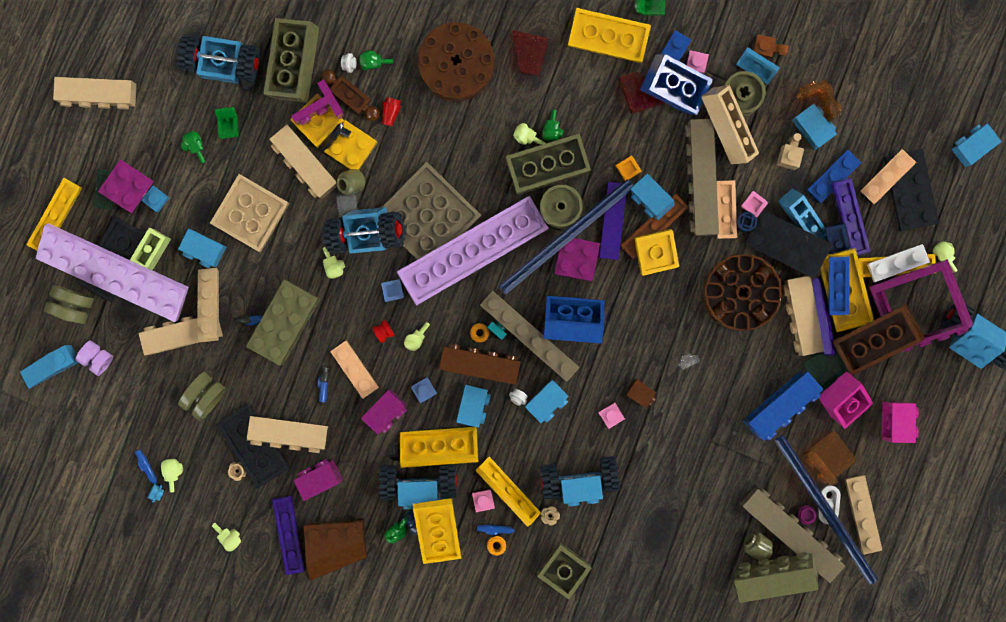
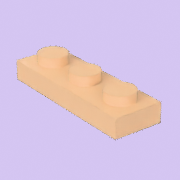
M902 149L860 192L873 204H876L917 162Z
M735 180L717 181L719 222L717 239L737 238Z
M348 341L343 342L330 351L363 399L379 388Z

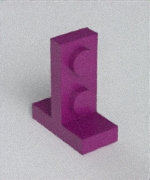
M324 79L317 84L325 97L291 115L297 125L309 123L313 116L317 114L321 116L328 112L327 108L329 107L332 108L338 120L345 116Z

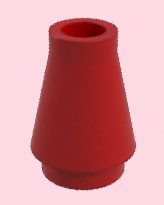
M386 97L385 101H383L382 124L393 126L401 108L400 100Z

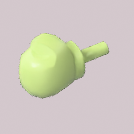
M525 123L519 124L514 131L513 136L520 144L528 143L531 145L533 141L539 145L546 144L544 141L536 138L537 133Z
M945 241L939 242L933 248V254L938 257L939 261L948 259L951 269L955 273L957 269L952 262L955 259L953 245Z
M322 248L326 259L323 260L326 276L334 279L343 275V268H345L343 260H337L336 256L331 257L328 249Z
M428 322L419 331L416 329L413 334L406 336L404 341L406 349L416 351L420 348L425 338L423 333L430 326Z
M166 459L161 463L164 481H169L170 492H175L174 481L178 480V476L183 472V465L176 459Z
M216 523L212 525L219 533L217 539L226 551H233L239 546L241 540L239 538L240 533L237 530L232 529L229 531L227 528L222 530Z

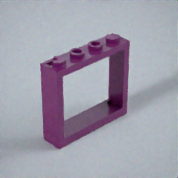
M948 259L876 283L870 287L879 313L882 316L892 311L884 290L942 271L962 322L923 334L925 338L922 342L918 343L920 347L931 344V340L937 338L938 341L950 338L949 335L953 333L961 335L969 332L968 329L973 325ZM913 346L903 350L902 352L912 350Z

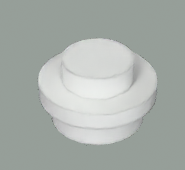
M348 53L342 56L341 67L343 71L352 73L357 66V61L353 54Z
M518 389L510 392V400L514 404L520 406L527 403L526 399L528 396Z

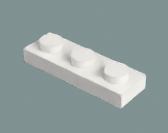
M921 244L869 263L867 266L873 282H877L930 261L924 245Z

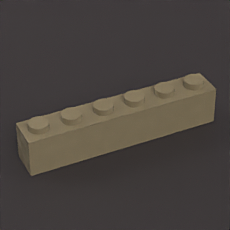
M711 119L690 120L688 125H685V136L689 137V144H686V155L690 156V163H687V174L691 176V182H688V194H691L692 201H689V213H692L693 218L690 221V232H693V236L718 235L714 125Z
M494 291L480 304L482 308L566 382L580 368L548 339H544V335Z
M754 487L740 505L794 553H813L817 573L831 583L845 567L841 562L843 558L835 551L831 554L827 550L828 545L820 538L818 541L812 537L814 533L806 526L802 528L798 525L799 520L791 513L787 515L783 511L785 507L778 501L773 503L769 499L770 494L763 488L759 490Z

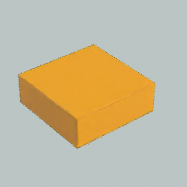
M632 155L615 165L624 181L642 172Z

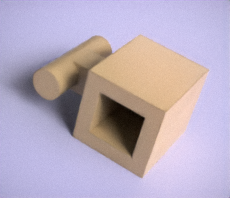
M799 133L789 138V145L785 144L781 147L777 166L792 170L800 167L804 149L798 147L799 140H801Z

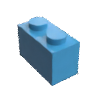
M815 104L792 119L814 150L837 135L835 126L825 119L823 110Z
M988 123L980 126V124L970 130L971 134L967 138L963 136L955 142L956 146L951 149L964 167L974 164L1002 142Z
M648 173L631 188V198L637 205L642 204L646 208L644 211L650 218L655 217L659 220L675 206L674 200Z
M188 229L178 249L183 251V256L191 260L195 257L200 260L199 264L210 269L211 266L217 267L226 246L194 230Z
M551 380L525 405V408L540 423L543 421L547 423L554 416L552 412L556 408L562 409L568 403L566 399L569 396Z
M465 385L457 423L479 428L480 424H484L486 413L483 412L484 405L488 406L491 394H487L488 389Z

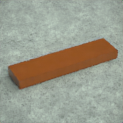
M677 194L671 197L674 200L675 206L659 220L655 217L649 218L620 245L632 259L637 256L634 237L664 231L689 208Z

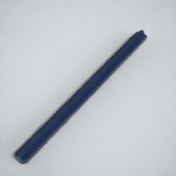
M625 180L499 285L500 290L507 294L629 193L634 186L630 180Z
M778 436L775 439L777 446L867 583L870 585L874 584L878 578L785 436Z

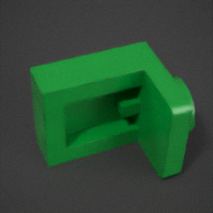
M635 0V9L642 16L665 15L666 0Z
M224 107L216 109L219 139L239 137L238 116L235 108Z

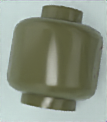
M357 169L344 171L338 176L337 187L346 196L358 194L365 188V177Z
M758 532L751 533L744 540V550L750 557L756 561L771 557L773 553V543L771 540Z

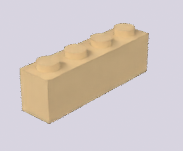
M55 77L53 100L60 103V106L65 107L79 104V107L90 108L91 105H98L99 108L105 109L110 108V106H117L118 109H129V106L135 107L136 83L131 80Z
M730 85L713 87L701 96L730 163H748L759 154Z
M288 125L284 126L270 138L273 143L271 145L272 149L277 154L282 153L285 157L284 163L290 169L293 167L298 172L295 176L302 184L306 182L310 186L307 190L314 198L318 196L322 200L337 187V182Z
M805 276L784 281L782 290L784 296H787L788 304H786V310L792 319L790 329L792 334H795V352H798L799 356L824 352L811 277Z
M190 316L182 318L180 323L174 324V321L162 323L163 327L157 329L155 326L144 328V332L139 333L144 356L199 343L197 339L198 318L193 319ZM219 323V337H223Z
M250 416L247 441H250L251 445L262 446L263 442L270 443L269 447L281 448V445L289 446L290 450L300 451L302 447L309 448L308 452L320 453V450H325L328 426Z

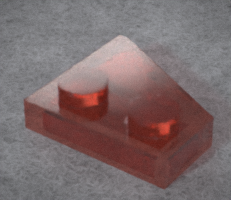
M513 30L512 34L520 72L539 77L549 39Z
M639 72L619 78L630 114L665 104V102L640 90L644 77Z

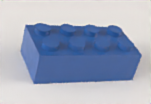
M799 371L742 421L758 439L770 440L777 434L776 430L779 427L784 428L792 421L790 418L793 415L802 413L806 409L805 405L808 402L816 401L821 396L820 392L823 388L809 372Z

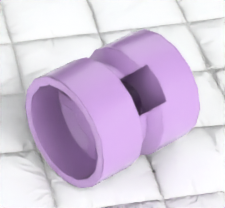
M90 340L80 349L75 360L84 367L89 366V370L99 376L110 365L113 355L106 350L100 351V346Z

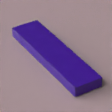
M847 178L831 183L841 223H844L850 249L855 248L857 256L871 252L852 179Z
M608 182L607 195L622 183ZM626 195L604 212L599 258L619 260Z
M812 279L824 355L834 356L836 351L833 344L834 339L824 285L821 279Z
M292 495L272 499L285 573L290 575L305 572Z

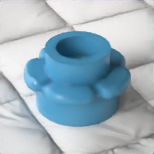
M154 484L147 498L151 499L152 502H155V500L159 501L164 493V490L161 489L162 485Z

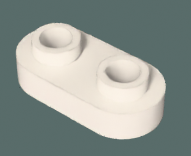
M832 485L824 486L821 489V493L838 517L840 491ZM831 491L832 496L830 498H827V492ZM818 508L817 515L819 520L829 524Z

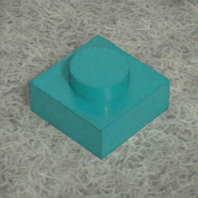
M491 322L488 326L501 340L507 335L504 332L506 328L499 322L496 324Z

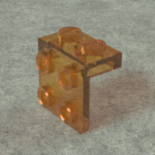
M826 80L819 83L812 81L800 88L801 92L796 95L800 102L817 94L828 121L841 116V106L838 101H835L832 95L834 94L833 87Z
M830 432L803 453L807 458L805 460L811 469H816L819 473L817 477L824 485L833 486L838 482L836 477L856 462L855 456L836 432Z

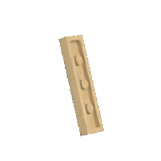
M217 268L198 270L197 339L199 342L219 340V271Z
M865 475L844 479L862 554L882 551Z

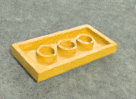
M576 8L568 47L642 64L651 25Z
M851 248L828 255L820 269L827 301L829 257H850L849 315H831L835 331L840 332L859 327L874 320L856 249Z
M477 427L400 432L401 468L478 462Z
M452 498L413 504L423 564L461 559Z

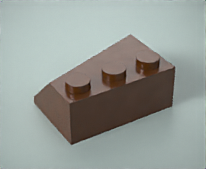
M364 519L311 522L304 525L306 566L310 581L367 558Z

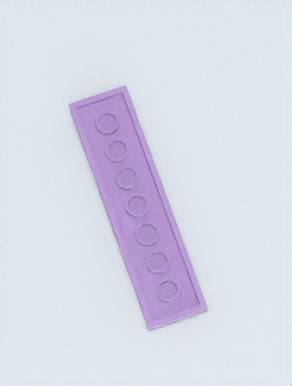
M528 196L397 271V274L417 306L549 228L531 197Z
M49 223L44 226L35 259L171 321L176 322L179 319L189 287Z

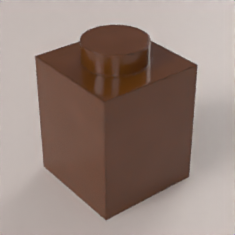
M638 379L634 380L625 393L626 396L644 408L647 405L651 407L656 400L654 396L656 392Z

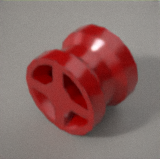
M386 320L381 321L379 326L372 327L381 343H384L386 338L395 336Z

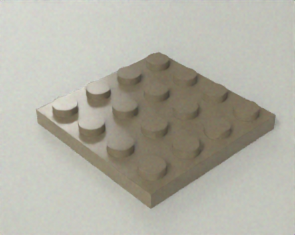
M427 162L383 206L387 208V213L400 212L402 215V219H404L403 224L406 227L404 228V231H406L404 237L406 239L403 246L417 260L465 233L482 216Z

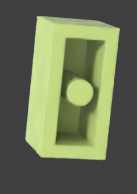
M149 228L130 261L153 271L171 239L159 231Z

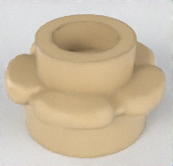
M240 462L230 464L228 470L230 478L239 481L242 477L246 476L247 472Z
M553 506L544 508L541 512L542 522L549 525L556 524L560 518L559 512L556 511L557 509Z

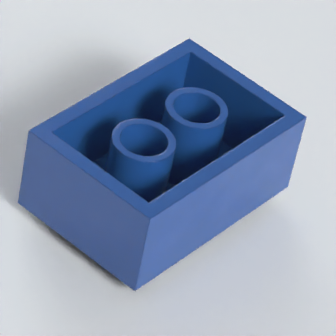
M656 54L640 90L686 114L697 115L703 103L701 96L708 92L713 79L666 54Z
M547 296L544 339L602 344L604 300Z

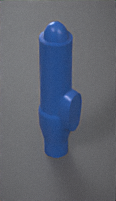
M141 450L136 451L137 464L140 470L146 473L150 482L156 484L157 477L146 456Z
M486 524L478 525L477 531L485 532L488 535H497L498 533L511 534L515 532L512 526Z

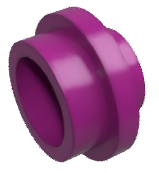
M804 505L799 508L797 517L801 523L809 525L816 520L817 512L812 506Z

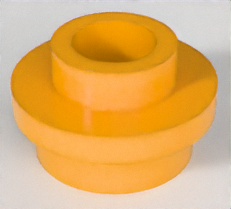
M482 323L475 324L470 331L471 338L476 342L486 341L489 337L488 327ZM482 329L484 332L483 336H477L476 331Z
M493 536L488 540L487 549L492 555H501L506 550V542L500 536ZM495 542L500 543V548L495 549L493 544Z

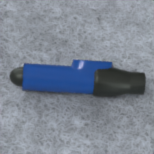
M264 315L236 317V324L241 323L246 324V326L257 325Z
M322 368L321 376L318 378V388H320L319 402L321 405H324L327 400L329 368Z

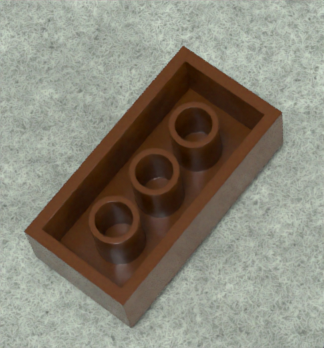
M904 304L835 339L833 344L849 373L853 376L922 342L925 337L908 306Z
M450 343L448 347H443L439 370L516 385L520 361H517L516 356L506 355L505 358L498 357L496 352L487 351L486 354H481L479 349L468 347L467 351L461 350L460 345Z

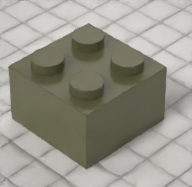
M559 542L538 570L537 577L567 599H570L592 567L591 564Z

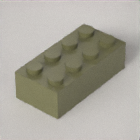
M275 18L264 95L272 99L308 103L319 27L310 21Z
M580 133L506 156V162L517 195L579 177L591 171Z
M284 279L246 347L279 366L284 365L317 307L320 298Z
M802 552L792 557L780 556L775 560L765 559L751 564L744 562L736 566L734 582L740 603L818 590V574L813 553Z

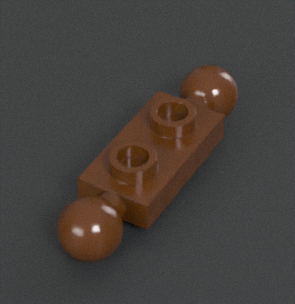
M329 69L322 72L321 81L324 79L327 85H332L330 88L331 92L358 115L364 111L365 117L369 121H376L379 118V109L376 106L368 105L371 99L341 75L337 80L335 73Z

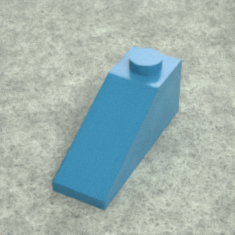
M791 189L778 200L785 213L797 227L824 240L827 239L823 223L803 194Z
M64 345L22 370L20 373L28 389L78 364L75 360L77 354L72 345Z

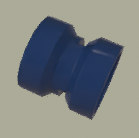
M751 212L742 213L737 217V229L740 232H749L757 225V218Z
M411 509L404 516L408 518L405 525L408 524L409 531L415 534L417 528L414 512Z

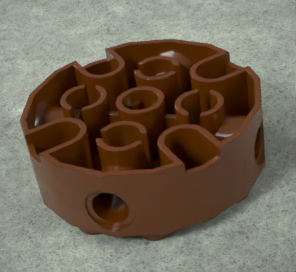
M450 22L436 27L425 37L419 48L418 66L422 80L434 95L445 101L463 102L474 98L487 88L493 77L495 56L491 43L481 30L468 23ZM459 59L460 63L454 66L453 61Z
M748 254L729 256L716 263L705 277L702 288L704 307L711 319L723 328L734 331L758 329L770 322L779 310L782 297L781 280L775 269L760 257ZM739 289H740V290H742V289L745 290V292L743 293L744 296H739V295H738V294L740 293V292H739Z

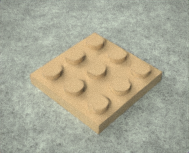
M238 174L210 224L261 253L290 203Z

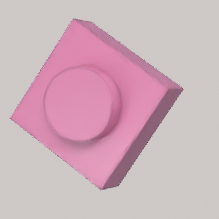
M690 50L686 65L704 74L709 54Z
M752 191L740 207L747 212L753 213L757 218L769 202Z
M615 402L598 412L608 429L625 419Z
M491 489L472 493L476 512L495 509Z

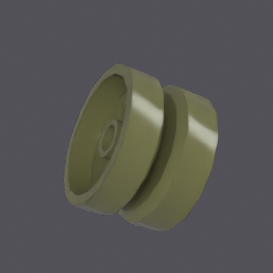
M748 71L737 72L730 76L723 85H730L743 117L754 113L764 102L766 95L765 85L755 73Z
M556 185L549 188L544 193L540 202V214L543 220L549 226L556 229L570 227L579 219L583 210L580 194L574 188L567 185ZM558 204H560V205H563V204H564V205H565L564 209H563V210L558 209Z
M52 285L49 295L59 300V302L53 300L46 301L43 311L65 321L85 324L88 314L78 309V307L91 308L94 298L68 288Z
M202 372L190 384L178 402V406L185 411L193 408L192 416L199 422L205 419L215 408L226 391V387L219 382L211 385L213 377L206 372Z

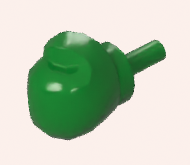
M366 50L360 55L359 63L360 67L366 71L381 68V64H393V59H381L380 54L373 50Z
M552 110L551 119L546 120L542 131V138L547 142L557 141L563 137L564 131L559 128V122L555 121L557 110Z
M195 131L184 134L180 143L181 148L184 151H190L191 155L196 153L201 164L205 163L206 161L201 153V150L204 148L200 135Z
M404 517L401 522H396L387 529L385 539L388 543H396L406 536L405 524L408 521L407 517Z

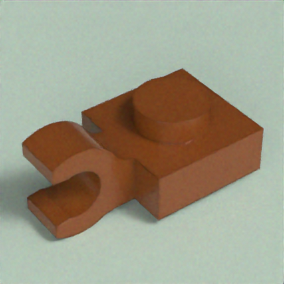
M757 35L753 51L762 57L772 58L773 53L786 56L789 46L775 44L776 38Z

